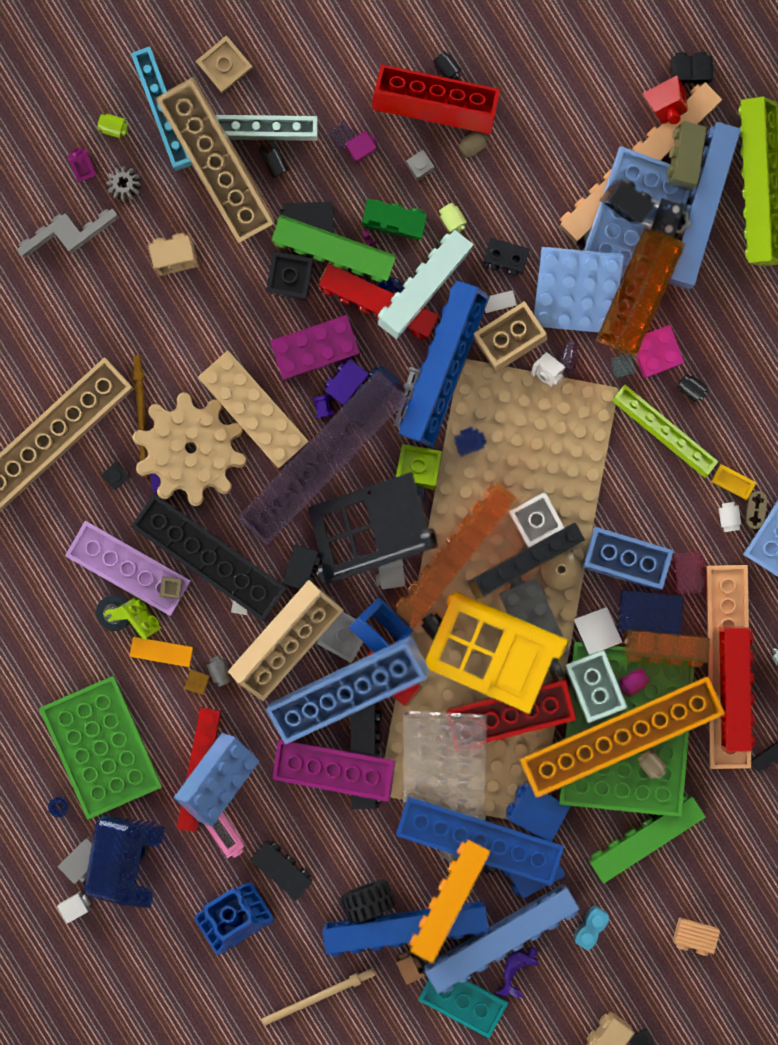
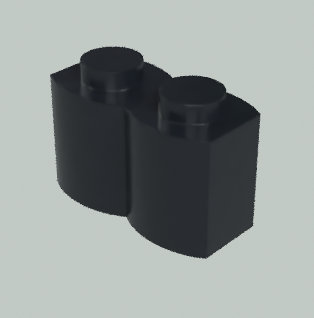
M684 52L676 53L670 59L671 78L677 75L682 84L711 83L713 81V56L707 55L706 52L695 53V56H687V53Z

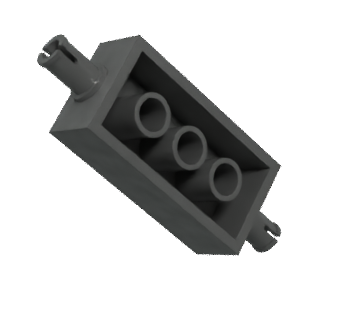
M518 577L509 582L511 585L510 589L499 593L507 614L563 637L537 577L528 581H522L521 577ZM568 646L566 647V650L563 655L570 652ZM553 657L549 672L553 681L558 680L556 671L560 678L565 677V674L558 659Z

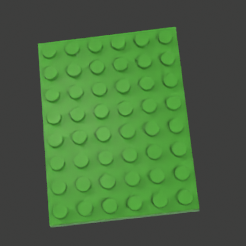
M574 642L572 662L590 656L584 643ZM620 646L604 649L618 685H620L619 680L635 669H642L650 682L646 684L647 687L631 697L622 694L627 708L589 723L585 721L570 683L569 692L576 720L566 722L565 739L693 683L696 654ZM689 730L648 748L652 752L654 751L666 765L664 768L666 773L659 779L655 777L650 779L639 766L640 762L637 758L647 750L645 749L560 787L559 805L682 817Z

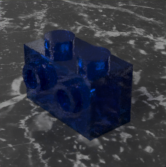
M472 427L461 430V435L454 437L460 458L483 450L484 445L487 443L483 432L479 433L478 429L473 430Z

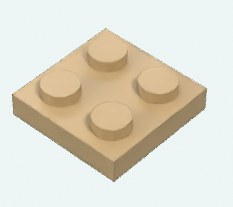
M227 35L196 60L197 65L221 93L225 92L253 68Z

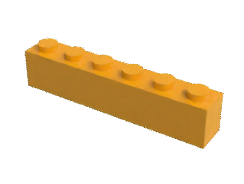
M467 840L466 843L462 841L457 851L460 854L457 861L452 860L447 870L450 872L447 880L443 878L438 887V890L441 891L438 898L433 897L428 906L431 909L428 917L423 916L419 927H421L419 934H414L409 943L412 946L411 952L432 963L490 853L489 850L470 840Z

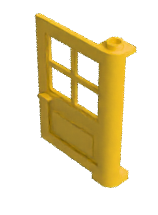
M455 592L454 595L450 594L446 602L448 608L425 660L429 669L530 713L553 657L557 659L562 658L569 639L555 635L460 592ZM460 612L480 620L471 643L451 634ZM484 622L504 630L495 653L475 645ZM449 638L469 646L460 669L440 661ZM472 649L493 657L484 680L464 671Z

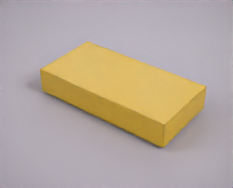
M722 464L719 465L711 480L712 483L746 501L756 485V482Z

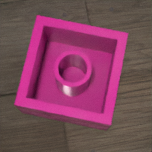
M670 325L630 340L644 379L684 363Z

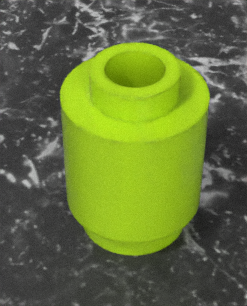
M101 114L97 130L102 131L103 134L121 138L122 135L126 136L129 124L126 123L125 118Z

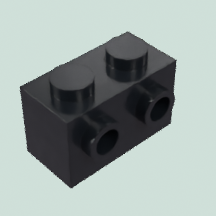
M490 238L483 264H487L486 268L498 271L501 268L505 269L507 274L518 276V273H523L530 248Z

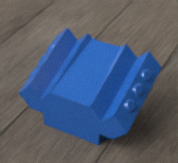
M252 882L244 884L237 889L232 888L203 906L204 909L194 917V920L216 955L226 953L230 947L237 946L244 939L258 933L262 927L268 926L274 921L272 914Z

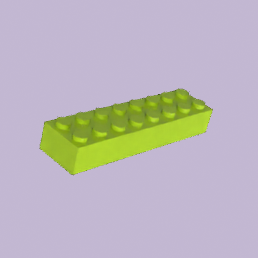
M766 97L741 100V106H739V116L742 119L740 136L743 141L740 152L744 163L741 173L745 185L742 189L743 198L745 199L743 215L746 219L744 236L747 240L745 256L750 264L758 266L778 265V103Z

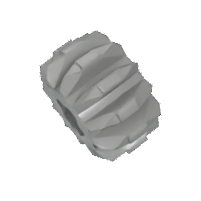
M122 166V172L115 168L116 175L114 176L111 173L108 175L113 180L106 182L108 186H112L108 189V192L110 194L114 193V199H118L121 195V200L125 201L126 195H128L130 200H132V192L139 194V191L135 188L141 186V183L136 181L140 178L139 175H133L134 170L132 168L128 172L125 166ZM125 180L127 187H119L121 185L120 181Z

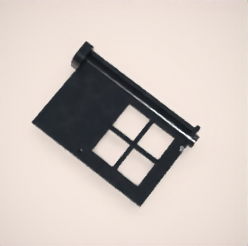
M413 472L308 507L322 564L319 565L317 570V577L322 584L341 580L438 547L435 530L432 528L428 529ZM365 501L371 524L352 530L346 507ZM341 509L347 532L328 538L323 515ZM372 528L378 551L359 557L353 534ZM349 536L355 559L336 565L330 542Z

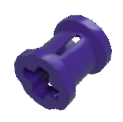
M330 395L313 398L317 409L316 419L334 415V412H331Z

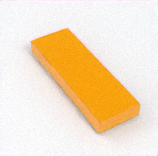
M133 637L129 657L190 667L193 647Z

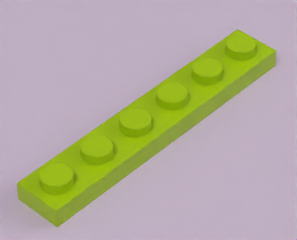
M625 384L611 400L704 478L709 475L718 463L714 457Z

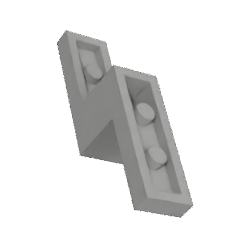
M113 208L111 210L106 209L98 215L99 219L85 224L82 227L83 231L80 232L66 213L64 215L59 214L51 220L52 223L49 226L39 228L33 238L23 240L19 244L20 247L17 251L25 259L57 235L66 249L72 254L119 219V216Z

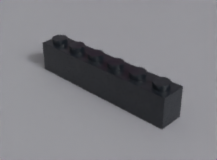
M576 522L466 582L475 599H479L585 541Z
M381 700L351 714V752L382 758V751H379V743L382 742V731H379V723L382 721V712L379 710V702ZM351 795V809H377L382 804V800Z

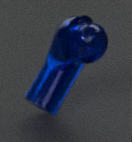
M389 277L388 281L378 282V286L384 290L393 289L396 293H401L405 289L401 281L396 277Z

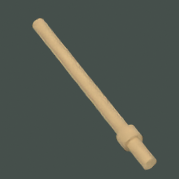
M371 968L360 974L355 973L343 982L262 1018V1022L266 1026L351 986H359L362 984V981L375 976V972Z

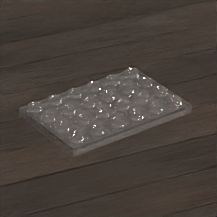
M404 711L403 810L407 797L410 796L484 820L487 716Z

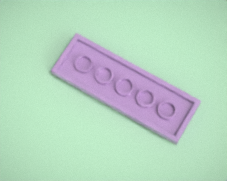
M84 521L65 555L170 616L181 599L160 597L162 577L183 579L181 598L191 582L186 577L87 521Z

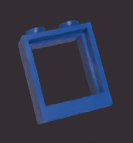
M380 597L348 627L374 653L390 645L366 622L371 616H374L397 639L395 643L407 638L413 632Z

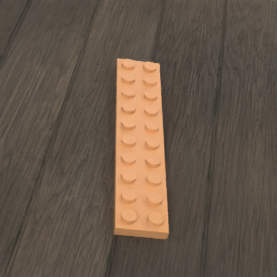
M748 565L706 566L708 677L719 702V627L749 628ZM720 717L709 721L710 769L751 768V752H726L721 749Z

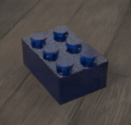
M621 590L617 630L680 637L684 596Z

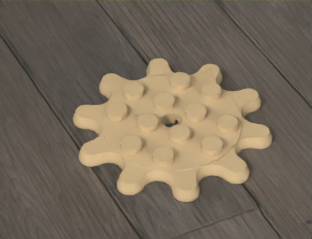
M186 392L180 393L177 397V407L175 410L166 411L159 404L151 405L148 413L154 421V427L149 431L137 430L134 432L133 441L138 445L144 446L148 451L147 458L136 465V471L142 476L152 473L159 476L161 483L157 494L160 498L168 499L175 490L181 489L187 493L188 501L191 505L199 506L203 502V491L207 487H214L221 494L229 493L232 486L226 478V470L230 467L242 468L246 465V456L234 451L232 448V441L242 435L243 428L238 423L230 425L221 423L219 414L222 410V404L218 400H211L205 408L198 409L194 407L190 394ZM189 443L195 445L196 451L191 454L186 452L185 445Z

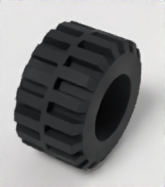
M377 880L346 892L340 898L350 923H358L388 912L396 905L387 880Z

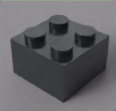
M622 179L613 180L599 200L631 224H642L655 206V203L651 201L652 197L644 191H637L635 189L636 185L628 179L625 181Z
M273 251L266 293L307 301L314 264L313 258Z

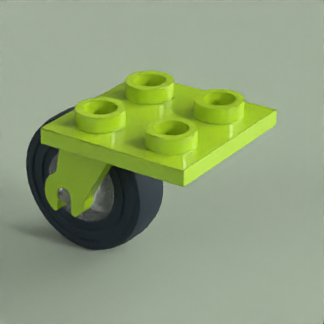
M112 594L104 597L97 605V620L103 628L109 631L122 630L131 623L143 640L161 629L157 618L150 614L146 604L138 597L128 601L121 595Z

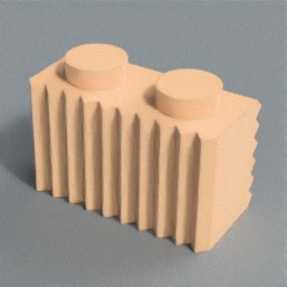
M679 917L673 942L677 944L676 947L688 951L689 948L697 949L696 953L708 956V953H715L720 930L713 926Z

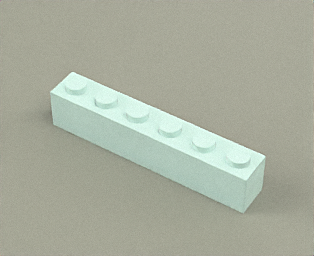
M216 115L229 140L318 141L317 116Z
M456 230L450 235L447 233L440 241L442 245L439 249L434 248L428 255V262L426 264L422 262L415 271L417 275L414 278L410 277L403 285L405 289L393 296L390 307L387 308L385 306L379 313L378 325L395 339H398L471 252L474 244Z

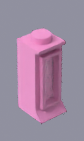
M223 812L213 826L204 824L227 858L230 856L235 858L244 852L242 848L245 846V843Z

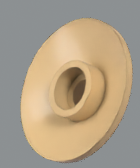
M567 550L541 564V576L544 582L554 589H568L578 581L581 574V565L578 558ZM561 565L565 567V572L562 574L557 570Z

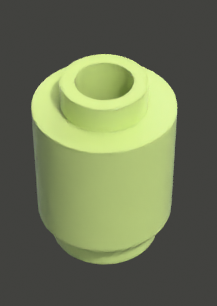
M450 203L439 210L440 218L450 233L454 230L459 233L466 228L464 225L467 221L458 206Z

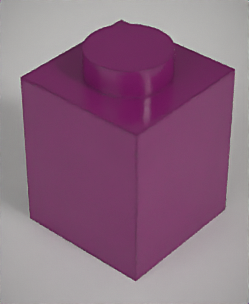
M364 131L345 143V147L357 164L377 151L375 145L378 143L372 134L368 135Z

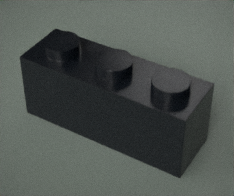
M267 839L251 857L250 861L296 901L312 883L313 880L310 878L312 874L304 867L300 869L296 865L297 861L291 855L287 854L285 856L280 851L282 848L275 841L270 842Z

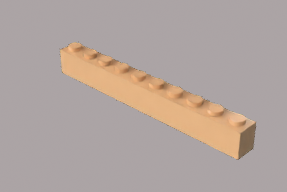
M706 82L702 86L697 84L690 91L692 96L687 99L688 111L680 116V122L675 125L667 122L658 129L653 127L647 133L649 138L644 143L640 140L632 150L661 161L670 152L672 146H674L675 139L672 136L675 127L679 126L683 121L698 125L722 99ZM611 170L604 175L605 181L601 185L596 183L589 190L591 194L586 199L582 197L574 205L576 209L572 213L568 211L560 219L562 223L559 227L575 243L592 228L601 202L599 200L603 196Z

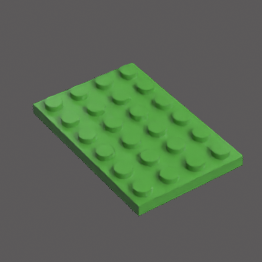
M115 676L39 708L87 820L162 788V784Z

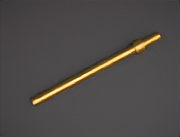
M141 355L133 356L134 372H132V378L135 381L138 430L146 431L143 389L145 375L144 371H142ZM139 445L140 460L142 461L147 458L148 451L144 446Z

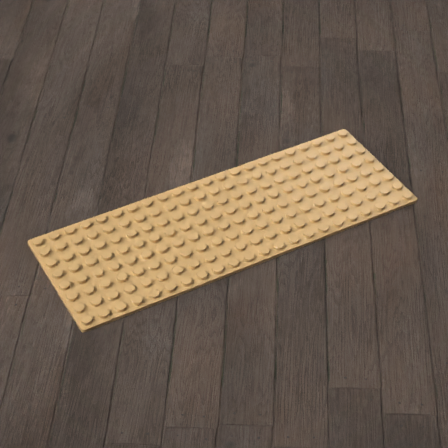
M466 359L453 394L428 529L432 528L435 530L438 547L423 552L409 626L413 630L409 636H412L424 660L428 656L433 641L421 625L424 623L422 619L429 613L433 615L437 613L443 620L448 605H446L447 599L450 594L454 595L455 592H460L475 599L466 581L527 548L508 513L512 509L545 492L563 526L566 527L576 522L585 541L568 549L578 558L582 567L597 508L616 404L611 401L618 393L616 387L563 378L558 385L554 384L551 387L549 384L542 382L538 375L533 377L531 371L504 367L495 372L490 363ZM541 565L520 577L522 581H528L537 577L563 637L569 639L567 646L570 650L575 624L574 619H576L585 569L581 568L580 577L575 585L568 589L558 590L544 582L541 576ZM562 565L559 566L557 569L558 572L561 574L564 573L565 567ZM507 583L484 597L475 600L507 613L499 593L510 589L511 585ZM460 612L451 634L471 643L480 620ZM484 622L475 645L495 653L504 630ZM449 638L440 661L460 669L469 646ZM472 649L464 671L484 680L493 657ZM569 653L558 659L564 674L566 672L564 666L567 665ZM549 669L542 684L553 682ZM430 670L431 672L427 678L419 683L423 686L408 706H404L398 700H395L385 753L386 759L396 760L391 797L407 800V797L410 796L446 808L507 819L505 812L508 805L513 803L518 786L522 785L524 781L529 784L519 759L551 746L555 726L456 750L446 710L451 707L490 698V696ZM556 671V674H557V676H558V680L564 679V677H563V678H560L559 675H558V673H557V671Z

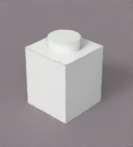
M80 891L59 903L57 907L68 924L87 913L91 909L89 907L91 902L86 894L83 895Z

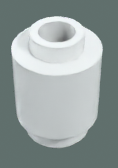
M734 502L723 503L722 508L718 509L721 527L724 528V532L740 530L739 505L735 506Z

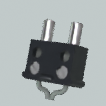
M661 198V201L651 199L652 202L657 203L654 206L658 208L655 219L653 221L646 218L644 220L646 222H643L642 225L651 227L652 231L667 235L673 240L677 239L678 233H682L685 228H690L691 222L688 220L689 215L686 212V204H679ZM684 216H686L685 221L687 224L680 230Z

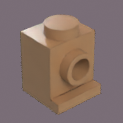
M409 950L398 955L399 958L396 959V963L406 985L425 977L424 970L419 971L421 965L417 956L413 957Z

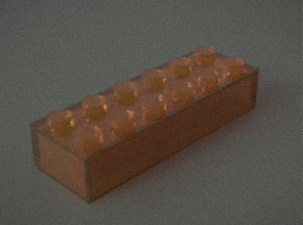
M644 228L595 341L636 357L641 349L643 339L649 330L654 314L658 310L662 296L666 292V287L674 273L676 264L683 253L685 243L667 234Z

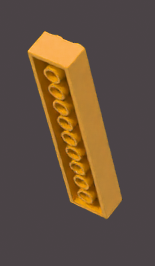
M705 677L521 758L519 761L535 797H539L718 718L725 713L709 677Z

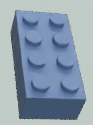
M595 527L592 529L581 568L660 591L663 589L674 550Z
M221 733L175 795L174 799L199 822L213 826L259 763V760L238 739Z

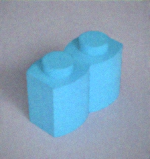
M593 905L587 911L584 922L577 927L574 933L575 943L587 951L590 950L597 942L598 933L603 931L608 924V913Z

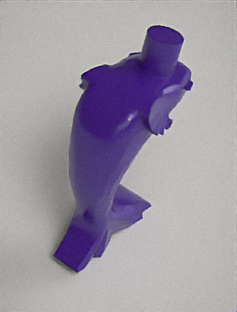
M531 947L528 953L519 949L509 955L504 969L505 984L496 993L504 997L509 994L516 998L523 997V993L511 984V979L521 966H526L527 964L537 966L538 959L535 956L538 950Z

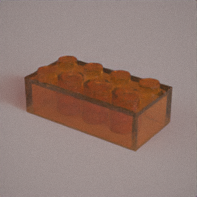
M628 630L624 632L622 656L627 657V661L639 662L641 658L647 659V663L659 664L662 663V660L668 661V665L677 666L682 665V662H686L688 667L700 668L709 661L710 638Z

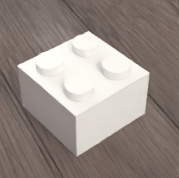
M545 492L508 512L527 548L564 529Z

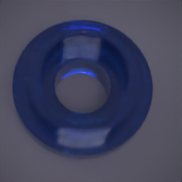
M55 797L48 804L49 813L54 817L64 816L69 808L68 802L62 797ZM56 803H60L62 805L61 810H56Z

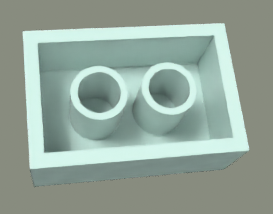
M604 650L564 666L586 723L627 708Z

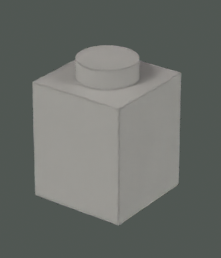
M424 150L406 160V165L416 181L434 171V165Z

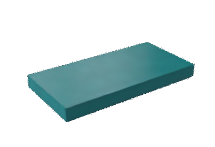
M428 979L418 998V1001L488 1039H490L508 1005L506 1000L468 980L463 983L458 981L453 984V988L443 994L442 991L437 993Z

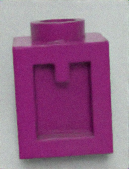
M78 148L70 152L68 161L77 182L97 175L87 149L82 150Z

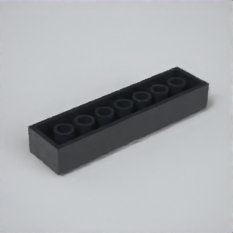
M155 493L130 526L261 621L267 618L287 590L286 586Z

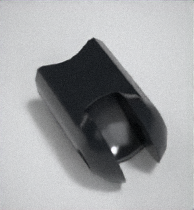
M269 141L273 151L266 154L261 145L259 152L272 178H275L277 175L290 169L277 145Z

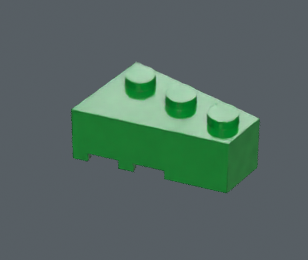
M367 198L362 228L422 241L427 214H424V211L421 209L412 208V210L405 209L402 205H390L380 200Z

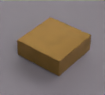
M190 669L184 689L204 695L210 675Z

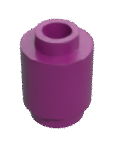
M635 669L619 680L620 685L618 687L624 696L628 695L631 697L647 687L646 684L650 681L642 669Z

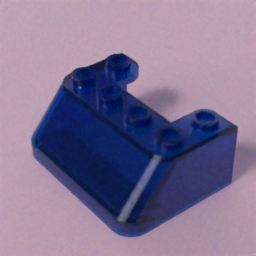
M109 816L99 818L95 825L84 889L86 894L92 898L122 906L151 908L153 899L151 890L144 886H135L142 846H158L163 840L165 827L151 821Z

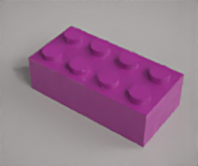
M347 315L270 341L283 381L360 356Z

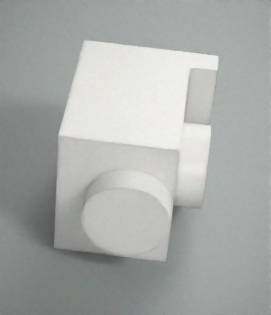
M546 352L533 364L531 375L533 377L538 375L542 382L552 387L554 384L558 385L563 380L565 366Z

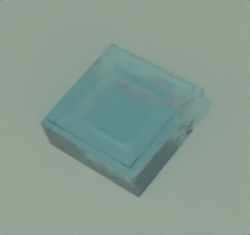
M631 354L610 359L615 378L635 374Z

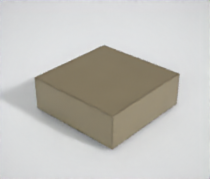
M162 577L160 597L181 599L183 579Z

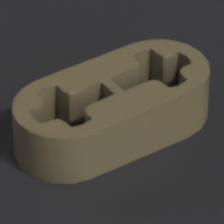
M761 491L752 492L747 500L745 523L751 529L760 528L765 521L767 496ZM759 494V498L763 499V501L758 504V509H755L756 503L752 501V498ZM757 511V518L760 519V522L753 526V522L749 519L754 517V512Z

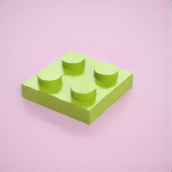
M402 444L396 477L413 472L417 487L435 490L442 451Z

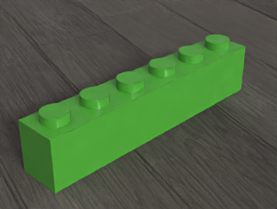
M283 215L279 216L272 237V241H275L276 246L295 248L294 252L301 255L306 253L314 255L313 258L318 261L325 262V259L332 261V265L344 269V266L352 268L353 273L363 275V273L369 274L371 279L378 282L388 281L396 258L394 254Z
M685 794L683 796L682 817L658 815L654 819L649 817L642 822L643 826L637 830L632 828L625 833L626 837L620 841L615 839L610 842L608 849L603 852L598 850L591 855L592 859L589 862L604 884L706 817L691 795L687 797Z

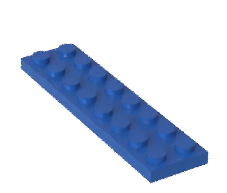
M410 796L407 797L396 832L398 837L457 856L460 855L457 851L462 841L466 843L467 840H470L490 851L484 863L485 865L551 886L564 849L563 845Z

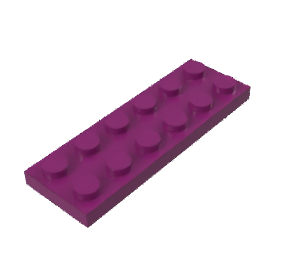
M278 739L272 780L390 801L396 760L294 741L285 744L283 739Z

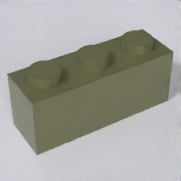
M686 121L675 127L672 136L675 139L674 146H672L669 157L672 158L671 165H669L666 173L668 185L691 190L698 184L707 127Z

